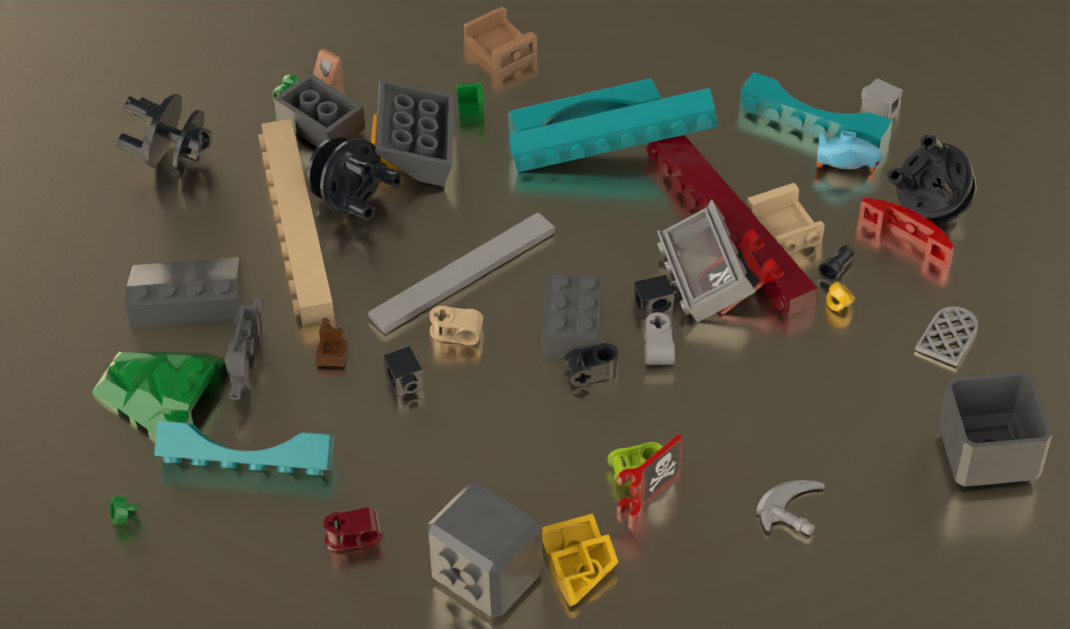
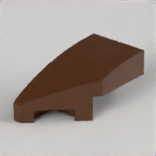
M323 318L319 330L320 342L316 353V366L344 367L348 348L344 330L341 328L335 329L330 325L329 319Z

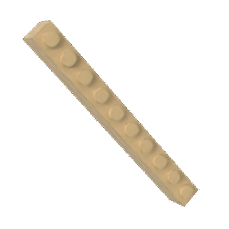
M292 119L261 124L263 134L258 135L260 150H266L261 153L264 167H269V169H265L267 184H273V187H269L271 203L277 202V205H273L275 221H281V223L276 225L279 239H284L285 241L280 242L283 258L288 257L289 260L284 261L287 277L292 276L293 279L288 280L290 295L297 298L292 300L294 314L301 317L302 326L322 323L323 318L335 321L333 302Z

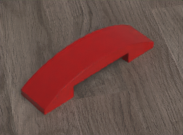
M864 198L861 201L859 220L879 231L887 225L927 247L925 256L947 268L951 265L954 245L947 235L933 222L911 209L892 202L873 198Z

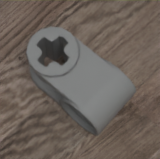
M652 313L646 318L645 364L674 365L675 346L674 340H672L671 321L663 313Z

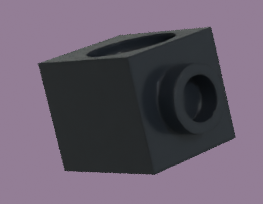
M666 275L634 282V302L642 319H646L648 315L656 312L663 314L673 313L677 292L675 286L669 284Z
M410 346L384 355L385 373L397 397L424 388L422 368Z

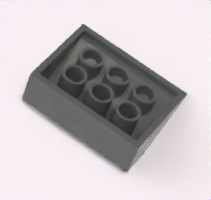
M380 79L375 153L420 182L445 186L452 167L454 94Z
M240 257L133 265L126 286L125 302L130 329L234 321L240 307Z

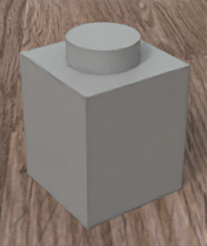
M876 78L870 85H866L861 93V110L890 119L900 109L903 90Z

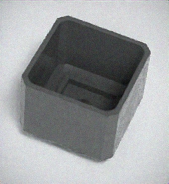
M1025 372L952 378L946 384L938 426L955 482L966 487L1037 480L1042 474L1053 433L1033 376Z
M477 481L469 482L427 524L432 578L491 617L502 616L543 573L541 525L535 518Z

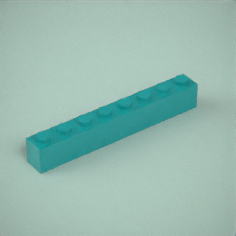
M710 88L514 132L510 133L509 137L517 172H523L718 127Z

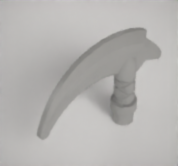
M794 480L779 484L770 489L761 498L756 514L761 515L765 530L770 531L773 522L783 521L788 525H792L798 532L810 535L815 525L808 522L806 518H799V516L785 510L784 507L795 495L807 490L824 489L825 484L811 480Z

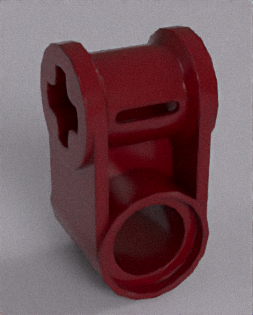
M364 507L358 510L334 512L324 519L323 526L325 532H327L325 535V545L331 551L341 552L361 547H373L383 539L378 513L374 508ZM335 521H337L338 528H335ZM337 536H340V540H341V543H340V544H338V538H337Z

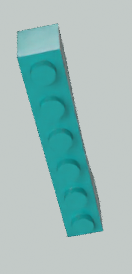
M755 72L752 73L740 92V109L816 136L822 133L825 134L826 138L840 137L843 131H851L856 133V137L874 144L882 151L890 139L893 122L891 119L871 112L842 114L813 108L789 95L777 80Z
M648 78L508 111L510 133L650 102L661 99V95L652 79Z
M157 421L154 456H163V462L180 463L181 458L192 459V465L209 466V460L220 461V467L237 468L238 463H248V469L266 471V465L277 466V472L295 473L296 467L306 468V474L323 475L324 470H332L335 435L301 432L291 440L273 448L259 451H242L215 442L203 434L194 424Z

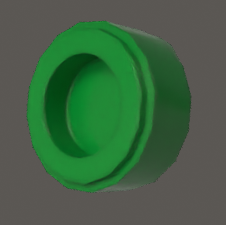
M124 495L112 496L110 499L109 514L113 525H126L128 515L139 511L137 504H127Z

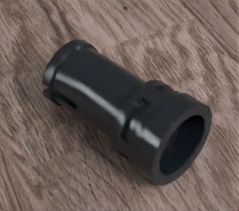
M842 245L832 257H829L819 266L820 275L829 282L836 281L843 272L844 267L855 257L854 250L848 245Z

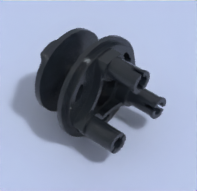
M176 93L166 97L161 105L144 97L137 100L129 96L123 111L143 118L144 122L147 123L146 134L142 141L122 133L117 141V147L144 158L146 164L153 167L159 163L171 141H175L177 145L173 156V168L181 171L186 167L189 160L199 161L201 153L209 149L212 141V132L203 127L205 115L203 111L198 109L188 118L183 130L177 129L182 110V97Z
M926 134L920 140L921 148L913 152L905 160L901 168L894 167L890 169L887 177L889 182L896 187L898 199L903 207L919 213L928 220L948 222L960 217L972 205L977 191L976 178L973 174L971 162L963 151L954 145L940 143L934 135Z
M336 136L326 139L313 152L307 167L308 187L316 197L323 199L325 205L335 213L342 215L353 214L364 220H371L375 215V208L367 203L375 194L379 183L384 182L391 185V187L398 188L403 181L400 178L403 176L402 173L386 167V164L381 162V157L375 153V145L362 138L348 140Z

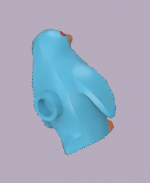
M843 131L840 137L826 138L825 134L822 133L819 135L817 167L830 165L839 169L854 170L868 165L871 173H874L876 167L881 164L884 158L880 148L856 137L854 132Z

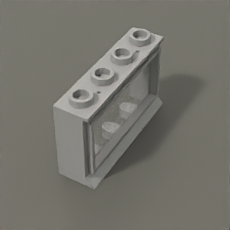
M713 200L710 201L705 209L662 232L657 231L661 241L657 243L662 255L664 257L667 256L668 261L664 262L670 275L676 279L672 281V284L675 286L678 295L683 297L680 301L681 307L686 315L691 314L697 322L756 292L745 276L747 271L737 257L739 252L729 238L731 233L723 222L725 218Z

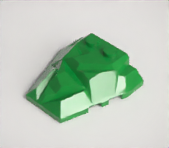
M119 351L92 392L96 398L116 412L122 411L128 415L130 422L134 425L140 424L148 430V434L156 439L157 421L193 424L191 410L208 383L220 385L227 374L225 358L208 353Z

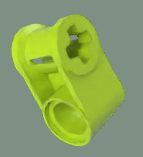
M647 442L612 451L608 455L607 460L614 469L615 484L619 487L630 486L633 481H626L622 486L618 484L619 473L624 469L638 468L663 446L656 442Z

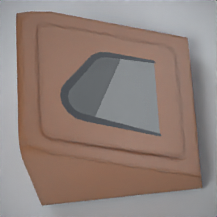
M320 49L313 75L328 85H333L343 77L341 57L325 49Z

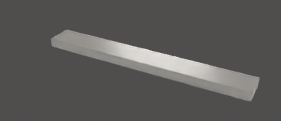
M537 212L368 312V317L386 334L555 233V226Z

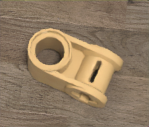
M447 306L434 307L430 312V321L432 323L430 336L438 342L458 343L466 346L475 345L480 339L483 315L474 309H460ZM442 313L445 314L444 321H442ZM440 327H442L441 335L439 334Z

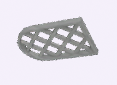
M955 306L941 309L933 317L917 343L915 350L957 366L976 336L978 329L977 318L965 308ZM955 312L957 316L948 317L946 313ZM941 315H943L944 319L937 320ZM964 318H970L974 323L966 324ZM960 320L962 325L953 327L951 321ZM946 322L949 328L941 330L938 324ZM934 326L936 331L930 332V330ZM975 327L971 334L969 328ZM964 329L967 335L959 337L956 331ZM952 332L954 338L945 339L943 334ZM939 335L941 341L933 342L930 336ZM926 338L928 343L922 344ZM967 340L966 344L963 346L961 341ZM957 342L960 348L951 349L948 343ZM944 344L946 351L938 352L935 346ZM960 352L958 357L955 358L953 353Z

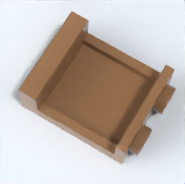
M503 6L464 24V43L497 74L537 55V36L532 31L523 35L507 20L506 9Z

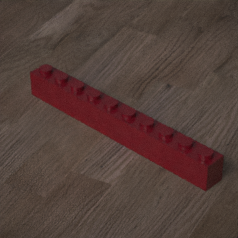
M685 135L648 143L647 154L649 158L660 166L662 173L671 179L676 190L682 192L692 208L699 212L708 207L711 200L714 201L725 218L723 222L728 227L731 233L729 238L735 246L741 243L744 235L751 229H754L757 235L763 239L766 245L762 249L752 252L753 256L761 268L766 261L772 258L785 273L780 279L767 282L760 287L763 292L770 296L778 310H782L787 318H791L816 307L818 287Z

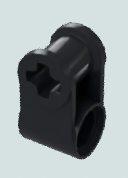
M601 343L584 349H575L568 352L563 359L565 367L571 373V384L577 387L602 380H610L615 378L619 372L618 349L611 343Z

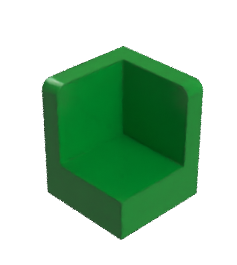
M481 82L458 84L456 89L459 123L485 122Z

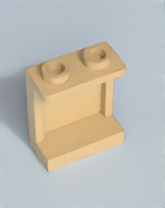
M795 183L747 198V207L788 254L822 243L825 227L822 221L814 223L799 203V188Z

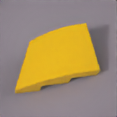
M593 513L542 527L543 554L565 600L570 607L574 606L619 563L609 534L601 536Z

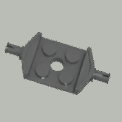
M254 298L252 305L240 306L238 308L239 313L234 318L235 335L231 337L229 350L224 356L228 378L231 380L228 395L233 400H239L242 391H251L248 379V356L253 355L254 345L262 346L263 344L262 310L264 300L261 298Z

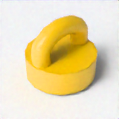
M836 281L829 287L830 291L827 293L826 303L831 310L841 311L855 301L854 295L842 283ZM833 297L840 302L838 305L833 302Z

